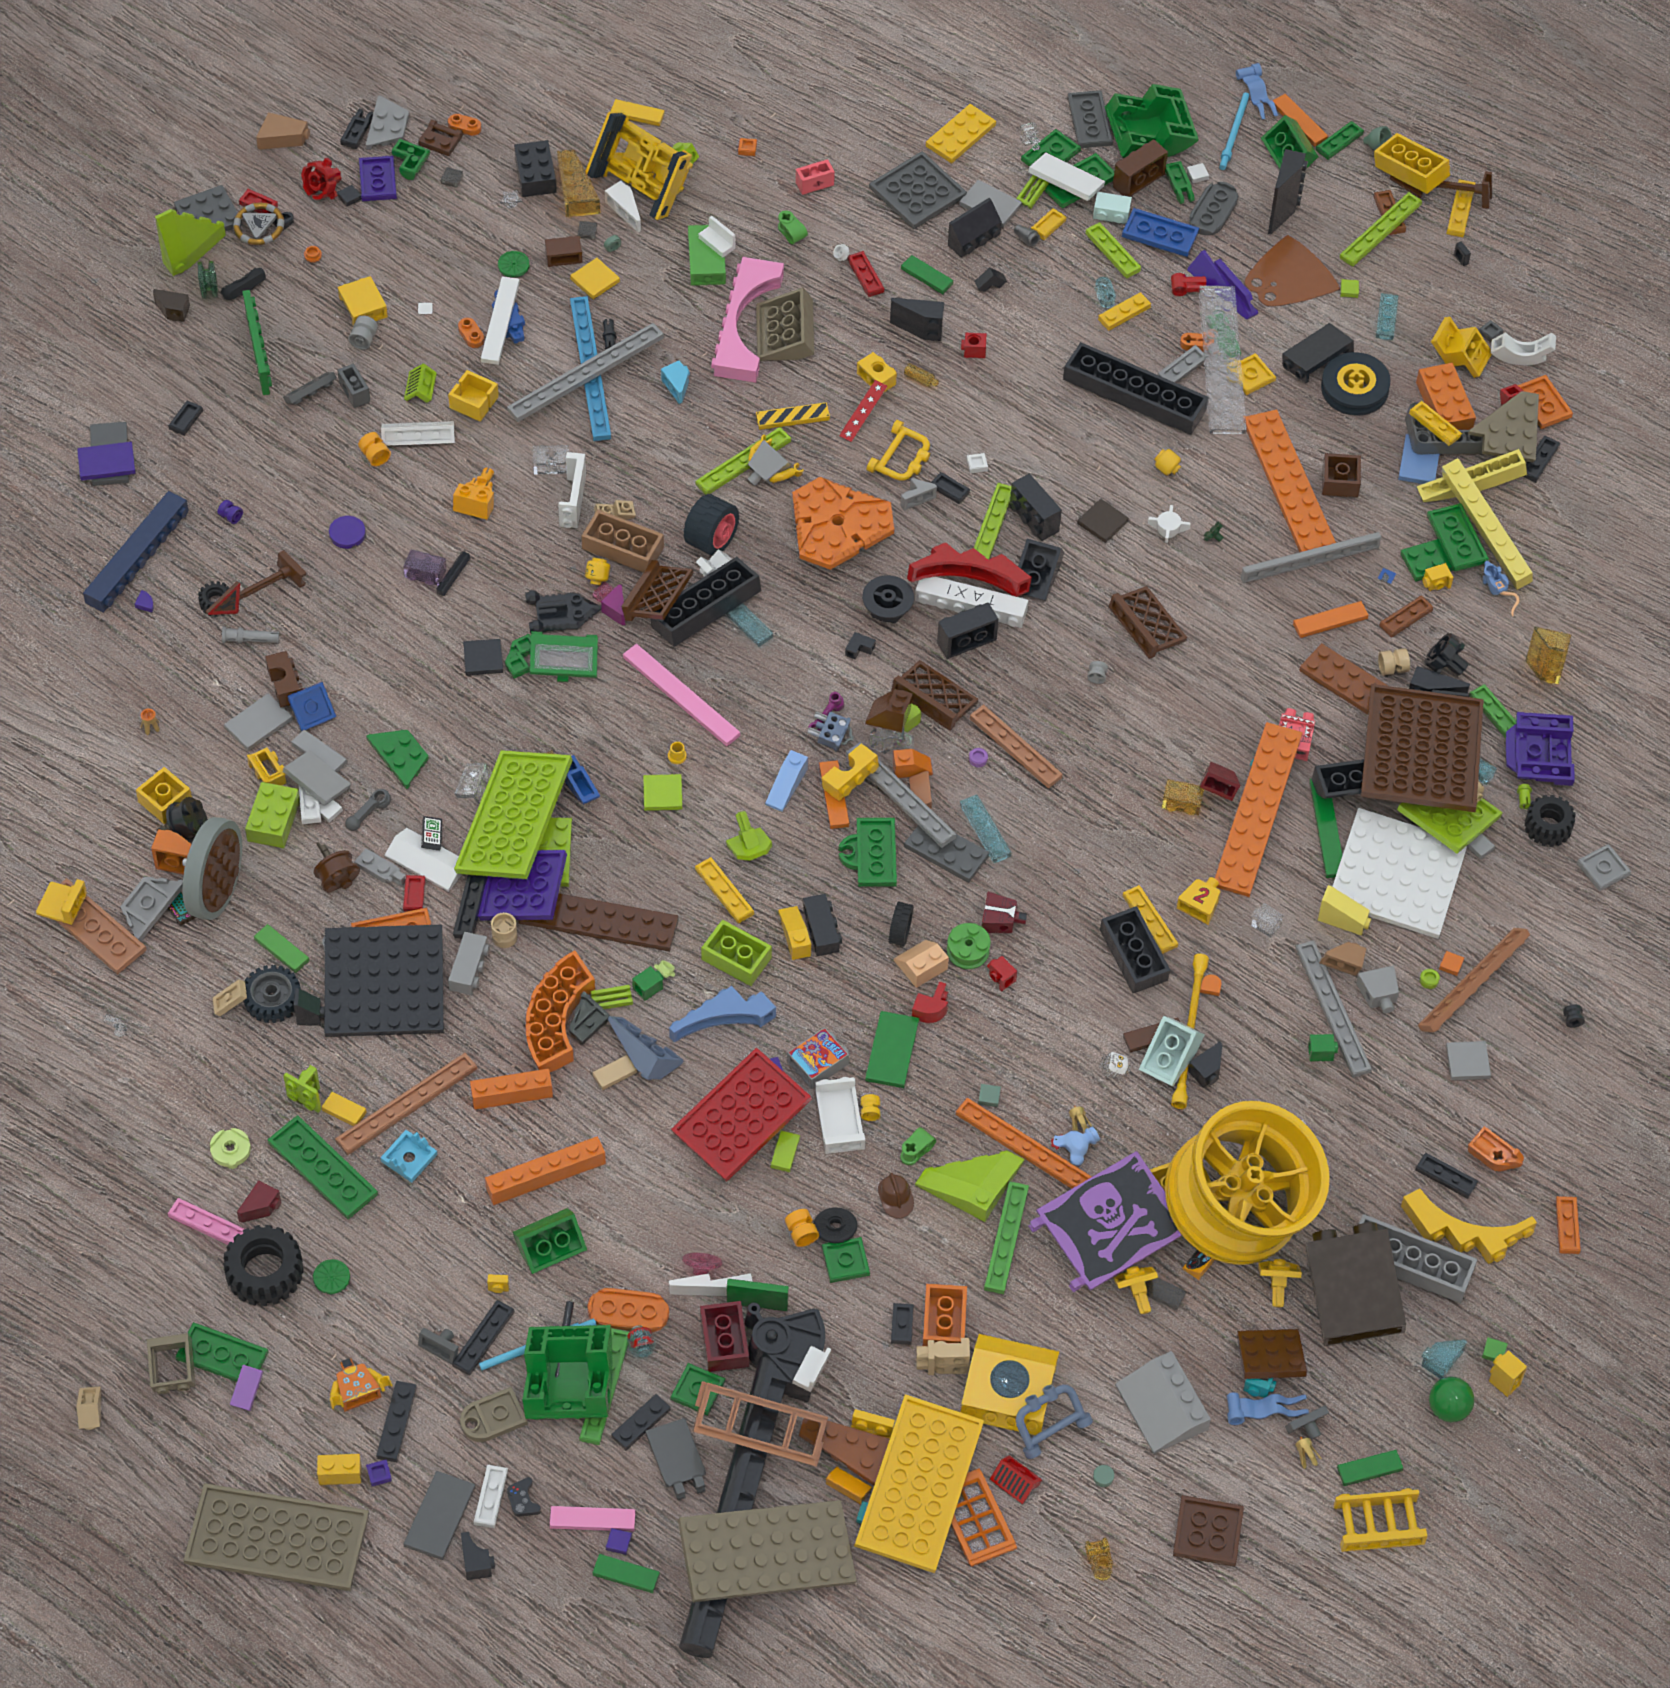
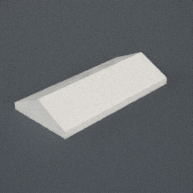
M408 828L397 834L385 853V857L418 876H425L427 881L449 892L462 876V874H457L454 870L459 856L441 847L440 851L421 848L422 836Z

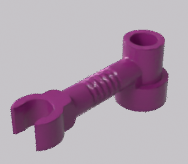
M838 692L830 694L829 704L822 714L828 716L829 712L843 709L844 700ZM817 719L810 723L808 728H814L818 721L824 723V721Z

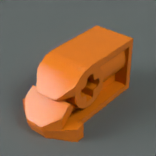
M1485 1126L1468 1144V1152L1494 1171L1515 1169L1523 1164L1524 1157L1520 1150L1513 1148Z

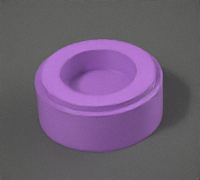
M975 748L970 751L969 762L972 766L983 767L986 765L988 754L984 749Z

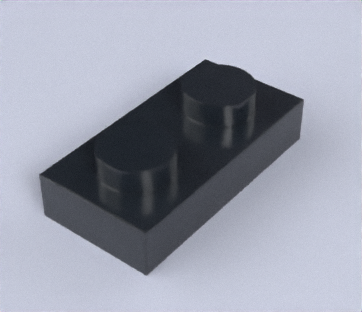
M893 1303L891 1344L911 1345L914 1304Z

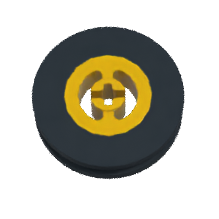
M1359 352L1344 353L1338 355L1326 365L1321 383L1322 395L1332 408L1341 413L1354 416L1367 415L1377 411L1386 402L1391 382L1390 374L1386 366L1371 355Z

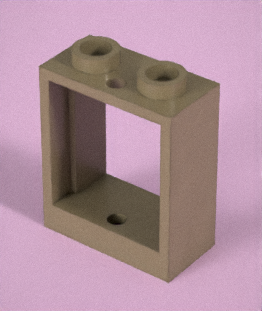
M188 1333L147 1339L150 1387L154 1393L167 1394L169 1390L175 1389L187 1391L190 1387L196 1386L192 1339ZM185 1348L188 1379L159 1383L156 1352Z

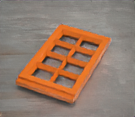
M978 1468L968 1472L951 1527L970 1567L1016 1550L1017 1546L982 1471Z

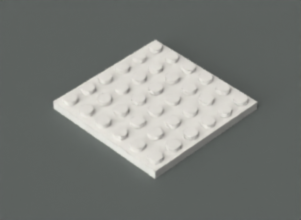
M1358 808L1332 887L1369 909L1368 917L1438 939L1467 846L1456 854L1421 827Z

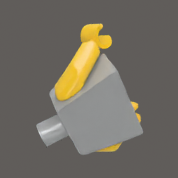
M765 434L761 436V440L750 448L748 465L754 472L748 477V480L755 486L762 478L769 484L777 483L793 476L799 477L804 469L797 470L800 465L799 463H795L794 467L791 468L792 465L771 447L772 439L770 438V440L765 441Z

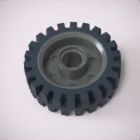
M266 965L263 966V970L257 968L256 973L252 971L249 974L250 978L247 977L245 979L247 998L243 1002L247 1012H250L253 1018L256 1016V1019L260 1022L263 1019L264 1023H269V1020H272V1023H277L276 1019L282 1022L285 1020V1016L287 1018L292 1016L291 1012L295 1014V988L301 989L298 978H296L294 973H291L290 969L286 968L284 970V967L280 965L278 969L276 965H271V968L268 969Z

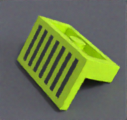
M424 363L409 371L404 400L408 401L417 396L426 403L431 401L437 372Z

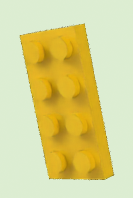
M969 104L926 141L925 146L952 164L995 127L996 120L972 104Z

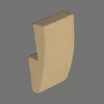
M615 500L613 505L596 504L594 507L595 513L599 509L625 520L635 518L636 516L633 501Z

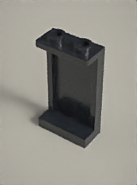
M1328 323L1282 353V366L1285 370L1295 375L1297 379L1308 383L1311 373L1342 353L1354 352V340L1331 323Z

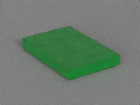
M1055 129L1023 154L1021 161L1030 167L1042 155L1048 153L1064 162H1068L1081 151V147Z
M727 1279V1302L741 1301V1306L757 1303L760 1308L788 1311V1286Z

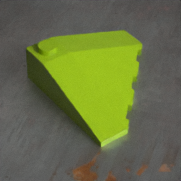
M173 209L155 216L162 261L173 276L189 269L226 236L224 223L221 221H217L215 224L211 223L212 221L209 218L200 216L199 219H195L193 214L183 212L179 215Z
M1006 1150L995 1155H983L974 1157L972 1160L956 1161L936 1168L929 1167L924 1169L915 1186L986 1222L1008 1188L1009 1181L1013 1180L1025 1159Z

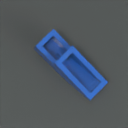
M572 755L573 761L564 782L574 796L582 804H586L599 798L600 794L584 767L580 766L576 757Z

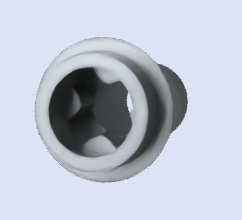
M1017 225L1014 229V233L1027 246L1033 247L1039 242L1040 235L1036 230L1023 227L1022 225Z

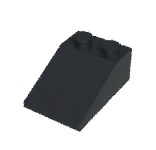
M891 298V324L923 340L941 341L944 302Z
M1026 539L1018 567L1032 578L1029 592L1022 595L1046 601L1065 553L1062 548Z

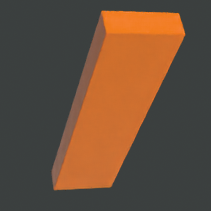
M1286 94L1272 100L1276 110L1282 116L1286 115L1298 122L1309 142L1314 147L1328 138V135Z
M1362 601L1293 620V625L1299 637L1303 638L1368 619L1369 615Z
M838 760L819 762L821 778L834 766L839 769ZM823 789L830 829L849 827L845 797L838 801Z

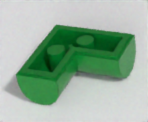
M399 139L392 149V155L404 160L399 167L400 174L407 180H413L430 156V150Z

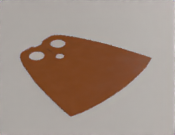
M1289 235L1282 238L1263 255L1248 273L1244 282L1250 291L1258 294V299L1266 306H1281L1302 302L1340 290L1337 281L1326 266L1309 249ZM1258 278L1262 281V285L1255 287L1251 284V281ZM1271 282H1276L1277 285L1271 286ZM1269 292L1274 293L1276 299L1268 301L1265 299V294Z

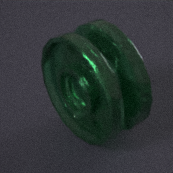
M209 261L208 269H204L202 262H197L202 299H207V290H211L213 298L218 297L214 261Z

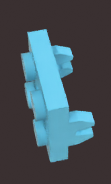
M405 1130L380 1159L382 1163L413 1183L438 1154L437 1150L428 1145L425 1137L421 1139L419 1133L412 1134ZM406 1153H413L415 1155V1159L412 1162L404 1161L403 1157Z

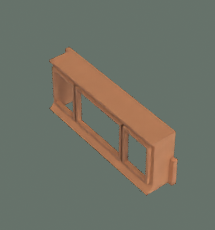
M701 1382L695 1404L699 1408L693 1432L817 1467L824 1444L821 1441L828 1417L711 1383ZM710 1391L734 1398L725 1431L701 1424ZM741 1400L791 1414L782 1447L732 1433ZM797 1416L820 1422L811 1455L788 1449Z

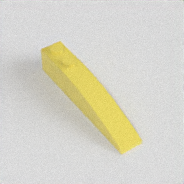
M1519 449L1466 468L1467 473L1479 491L1527 475L1526 462ZM1444 477L1417 486L1423 502L1456 497Z

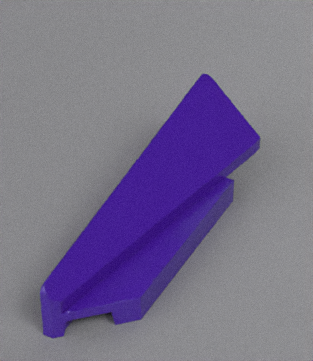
M1205 250L1201 251L1189 265L1187 271L1194 277L1205 276L1206 287L1245 319H1250L1257 315L1258 310L1250 303L1253 299L1251 292L1221 259L1213 262Z

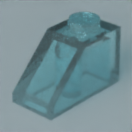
M1462 1339L1435 1342L1431 1348L1427 1347L1421 1357L1424 1359L1421 1366L1438 1378H1444L1465 1351L1467 1341Z

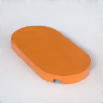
M603 1288L590 1297L588 1301V1315L590 1319H595L596 1325H611V1328L628 1331L647 1327L651 1329L652 1333L662 1329L668 1322L669 1306L660 1295L655 1293ZM644 1328L643 1330L640 1329V1331L637 1329V1332L650 1333V1331H646Z

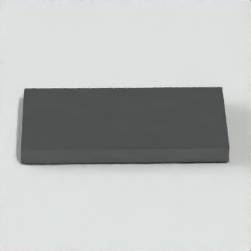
M1102 91L1068 93L1067 98L1077 144L1081 148L1112 146L1113 140Z
M127 422L90 424L91 446L128 442ZM129 475L92 479L93 486L129 483Z
M436 1471L403 1543L404 1547L443 1560L475 1490V1484Z

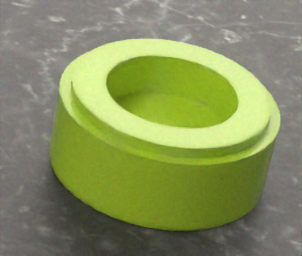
M1425 969L1422 971L1419 981L1424 988L1433 989L1438 986L1440 976L1433 969Z

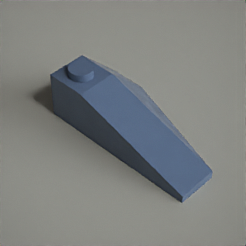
M609 1016L608 1021L633 1065L641 1072L643 1078L647 1080H661L684 1062L682 1058L667 1046L663 1049L655 1044L657 1041L655 1038L640 1034L642 1030L623 1017Z

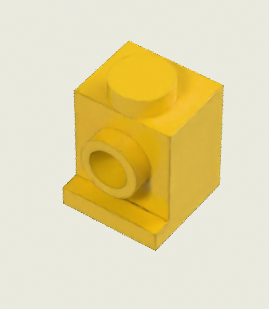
M1445 563L1426 569L1422 580L1425 588H1428L1429 591L1439 590L1445 586L1449 589L1452 585L1453 576Z

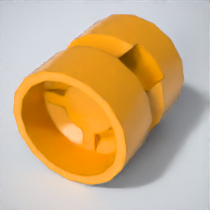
M376 432L365 434L359 440L358 447L372 466H380L390 458L391 451Z
M807 1209L793 1211L785 1218L786 1226L789 1231H792L791 1237L797 1247L810 1245L819 1238V1232L815 1224L812 1223L813 1219Z

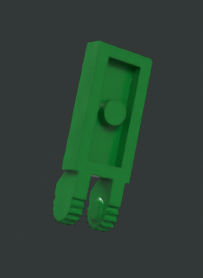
M1182 162L1166 164L1165 172L1180 204L1184 203L1182 192L1187 193L1190 202L1194 201L1192 185Z

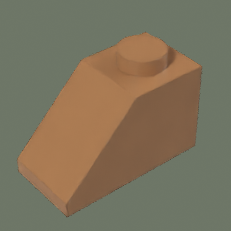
M1346 942L1328 950L1319 963L1356 976L1363 967L1366 948L1357 943Z

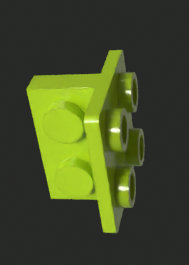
M310 1065L307 1070L301 1072L299 1080L285 1073L283 1077L287 1096L293 1101H299L308 1110H314L319 1113L321 1105L318 1093L320 1084L317 1068Z

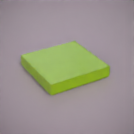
M681 774L643 775L644 811L682 810Z

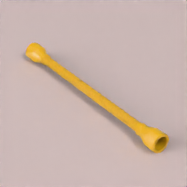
M1195 954L1192 963L1194 983L1187 1026L1193 1029L1195 1028L1201 981L1209 962V957L1205 954ZM1189 1064L1179 1077L1177 1088L1172 1095L1171 1106L1176 1109L1187 1107L1186 1081Z

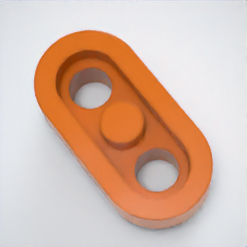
M453 114L448 118L449 128L462 130L463 134L475 136L481 132V122L476 118L461 114Z
M472 318L461 319L458 323V330L467 345L471 348L481 347L484 344V335Z

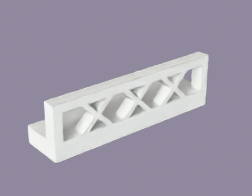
M454 421L382 424L381 436L386 446L455 443Z

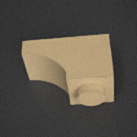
M101 1387L79 1389L76 1405L79 1429L92 1430L100 1427Z

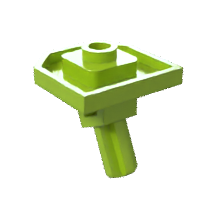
M746 811L738 812L735 816L740 831H738L739 835L725 840L728 848L740 860L750 861L768 854L772 847V841L761 827L756 829L751 827Z

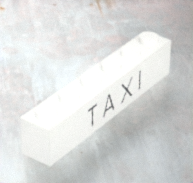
M939 577L919 580L915 590V601L941 609L952 610L957 613L989 602L999 619L998 622L1012 627L1022 628L1028 609L1027 599Z

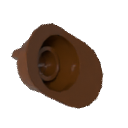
M890 1173L878 1185V1194L882 1207L890 1217L896 1219L905 1218L913 1211V1195L908 1182L902 1176Z

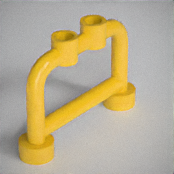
M897 419L891 430V433L896 434V437L880 461L873 457L870 459L866 470L871 473L878 471L895 480L905 481L913 474L919 475L922 469L921 461H928L930 457V452H928L930 442L924 435L904 427V422ZM907 435L920 441L923 446L918 450L915 459L909 464L908 470L900 474L885 467L904 436Z

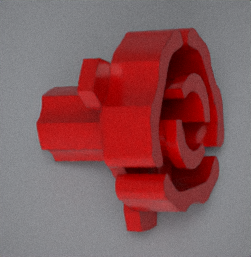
M324 158L323 161L309 162L302 169L303 189L308 196L312 195L314 200L327 197L332 200L338 196L335 188L336 184L342 179L341 171L338 168H331L332 160L329 158Z

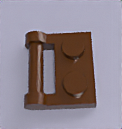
M431 119L427 129L418 140L419 146L450 156L462 139L463 131L459 129L454 130ZM437 130L443 132L445 134L453 136V138H449L434 131Z

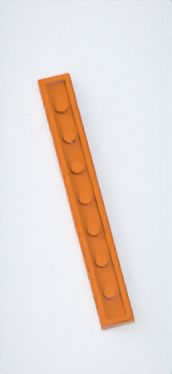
M966 1098L956 1110L955 1115L1071 1189L1092 1177L969 1098Z

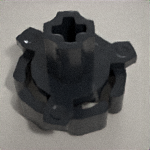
M1447 633L1430 649L1424 663L1434 672L1441 673L1442 669L1447 667L1459 676L1468 667V662L1458 655L1464 649L1465 644H1460V640L1455 635Z

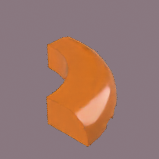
M575 950L561 958L549 972L544 974L539 985L535 987L529 1007L527 1008L526 1038L532 1058L539 1070L549 1069V1072H553L574 1061L573 1048L566 1034L567 1024L573 1010L581 1000L582 992L585 991L589 995L591 991L595 990V979Z

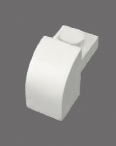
M718 549L710 560L700 557L696 563L701 567L699 572L705 577L732 559L725 552Z

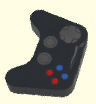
M530 1477L520 1480L507 1488L513 1514L517 1517L541 1513L540 1505L531 1502L528 1491L533 1485L532 1478Z

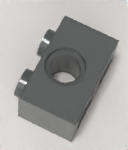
M353 363L338 369L339 384L352 406L356 408L369 403V387L355 364Z

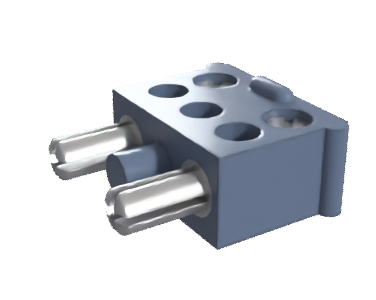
M819 712L815 713L814 718L825 722L824 724L818 721L815 726L821 729V731L811 727L808 728V734L818 737L817 743L830 747L837 752L841 745H846L848 741H853L854 736H852V729L849 727L851 721L849 717L845 718L829 712L828 716ZM847 730H849L850 738L842 742Z

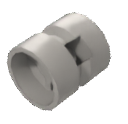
M368 316L357 317L348 337L350 344L358 349H368L373 340L372 337H374L378 329L377 322Z

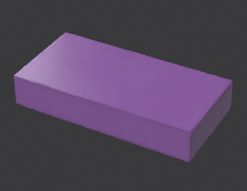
M242 1365L230 1402L231 1406L251 1411L264 1371Z

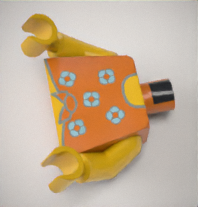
M345 1359L340 1363L343 1371L336 1374L337 1380L332 1384L330 1392L331 1408L334 1409V1406L341 1405L345 1412L381 1398L380 1388L384 1392V1387L393 1386L389 1376H383L372 1368H367L365 1364L361 1363L354 1366L352 1359Z

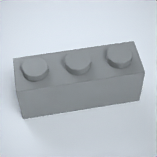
M464 932L448 980L449 991L472 995L474 988H478L480 980L478 976L480 972H483L485 961L483 960L485 956L489 955L490 951L487 936Z

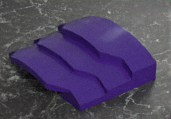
M1516 713V724L1506 732L1505 752L1506 766L1516 773L1517 778L1553 782L1554 785L1573 786L1575 781L1574 764H1572L1571 738L1574 732L1573 715Z

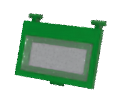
M531 631L530 674L557 676V682H568L569 676L597 678V635L586 634V637L543 635L542 632Z

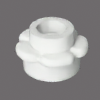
M845 244L837 245L834 248L833 255L838 261H844L849 256V248Z

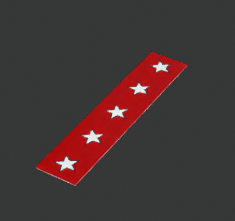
M877 380L873 382L840 433V437L850 442L853 441L886 390L887 385Z

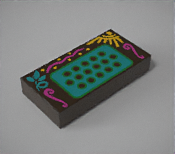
M180 892L170 904L168 910L179 926H182L197 917L191 916L187 912L183 901V894Z

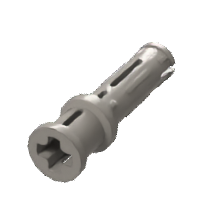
M223 626L222 643L231 641L241 644L244 641L279 644V631L244 630L242 627L233 629Z

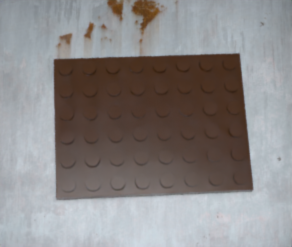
M1371 684L1361 797L1476 812L1484 699Z

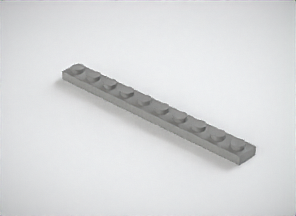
M652 323L507 406V411L519 422L662 340L664 334Z

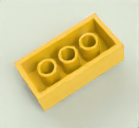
M1396 133L1374 151L1376 168L1426 194L1450 176L1449 159L1399 133Z

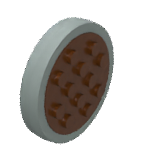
M212 817L205 821L192 842L187 858L183 860V866H185L183 901L187 912L191 916L213 920L224 911L232 897L242 860L241 832L234 821L219 817Z

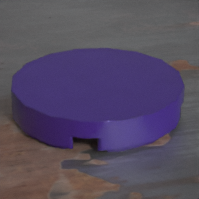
M354 516L339 517L329 527V536L332 543L340 548L349 549L352 546H358L365 539L366 530L364 523Z

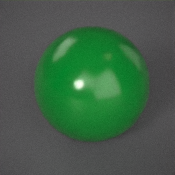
M1442 1378L1430 1390V1408L1435 1416L1445 1422H1459L1465 1419L1473 1410L1475 1403L1473 1390L1461 1378Z

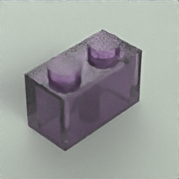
M411 549L403 566L404 577L438 586L447 569L446 558Z

